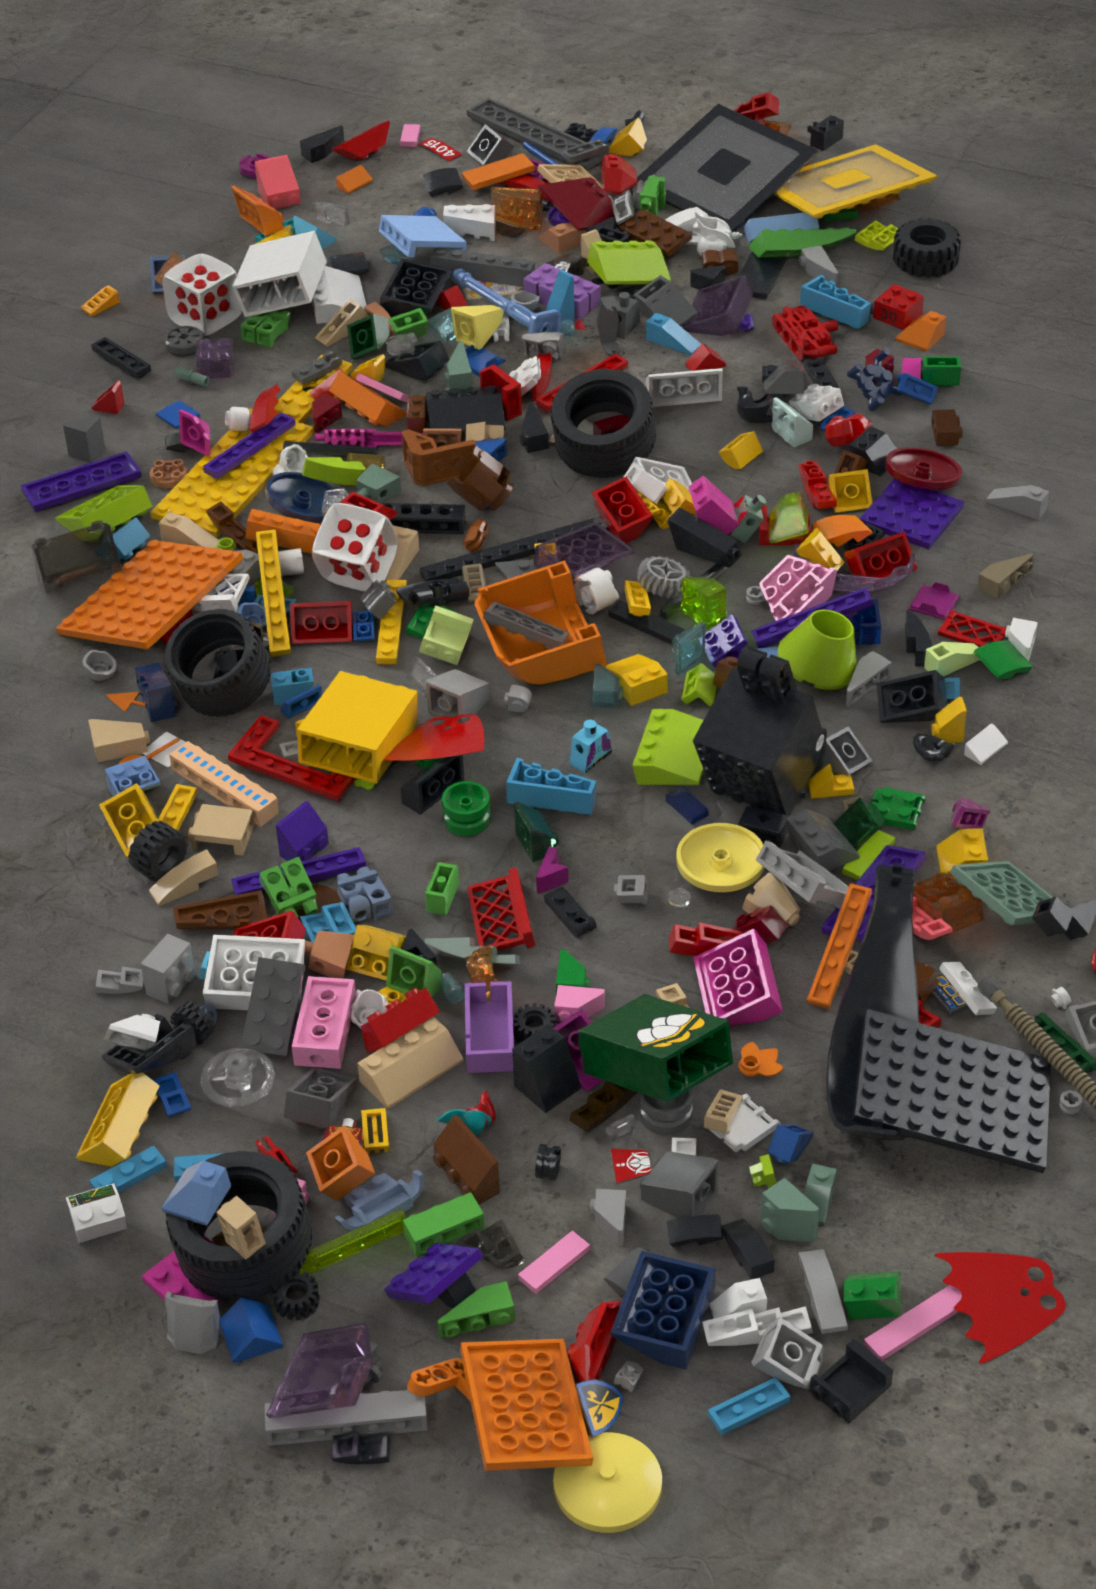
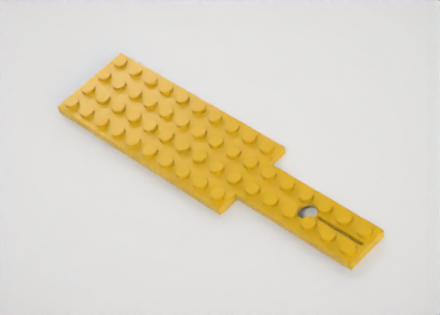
M342 360V365L332 370V372L305 385L296 381L278 400L279 403L274 407L277 415L282 412L294 418L295 426L219 479H215L204 473L203 466L251 434L250 426L245 432L229 430L211 448V455H205L150 512L151 518L161 521L168 512L182 515L218 538L221 532L210 520L206 510L221 501L234 512L233 518L235 519L273 476V468L279 464L284 441L306 442L314 434L313 426L303 424L313 413L312 402L314 399L309 393L313 389L307 392L303 391V389L306 387H317L339 369H342L348 375L353 370V363Z

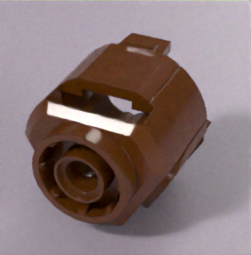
M475 446L471 453L473 457L471 461L462 456L453 467L460 475L458 478L455 476L451 478L447 484L455 493L479 511L485 510L488 507L495 511L507 499L514 487L509 482L511 474L495 458Z

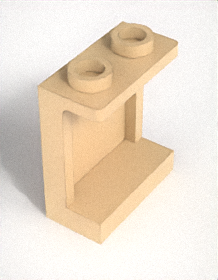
M202 804L199 812L195 814L194 825L190 827L188 832V839L191 840L192 849H197L200 841L233 845L235 855L243 856L255 826L253 810Z

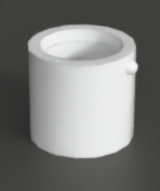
M301 548L278 551L282 577L304 574Z

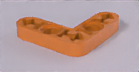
M453 1358L412 1372L407 1384L408 1390L420 1397L456 1386L470 1401L463 1362L460 1358Z

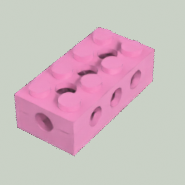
M308 976L292 1043L295 1066L341 1069L351 1025V1007L356 999L354 979Z

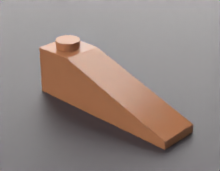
M562 223L545 231L539 236V240L556 253L561 254L580 246L581 234L586 233V230L578 231L571 223Z

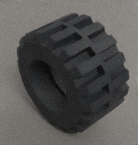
M154 821L152 824H147L135 836L130 846L131 850L128 857L130 858L129 863L131 867L151 881L157 882L184 861L188 842H186L187 839L183 834L163 821Z

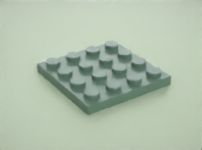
M1009 861L953 865L949 872L956 878L959 884L966 886L972 891L971 893L974 897L984 901L991 911L997 912L1003 917V921L1011 926L1036 923L1032 916L1038 902L1053 898Z

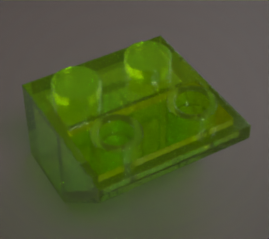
M682 578L681 607L684 613L691 616L705 629H709L726 619L727 589L712 578Z

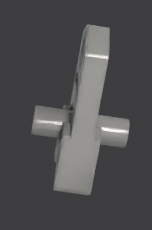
M626 1361L616 1374L613 1383L621 1384L623 1388L632 1392L644 1369L638 1363Z

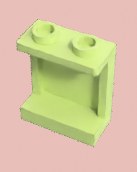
M435 606L419 652L458 665L474 619Z

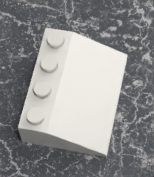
M327 266L324 267L312 298V306L317 324L328 323L350 298L361 305L363 309L367 306L358 275Z
M213 935L203 989L205 1004L212 1005L215 1009L248 1010L258 957L303 964L305 939ZM300 992V997H299V1002H298V1007H297V1012H296V1013L299 1012L301 992Z

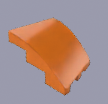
M835 515L813 523V530L818 528L830 544L833 543L836 547L841 546L852 538L860 542L872 534V531L855 515Z

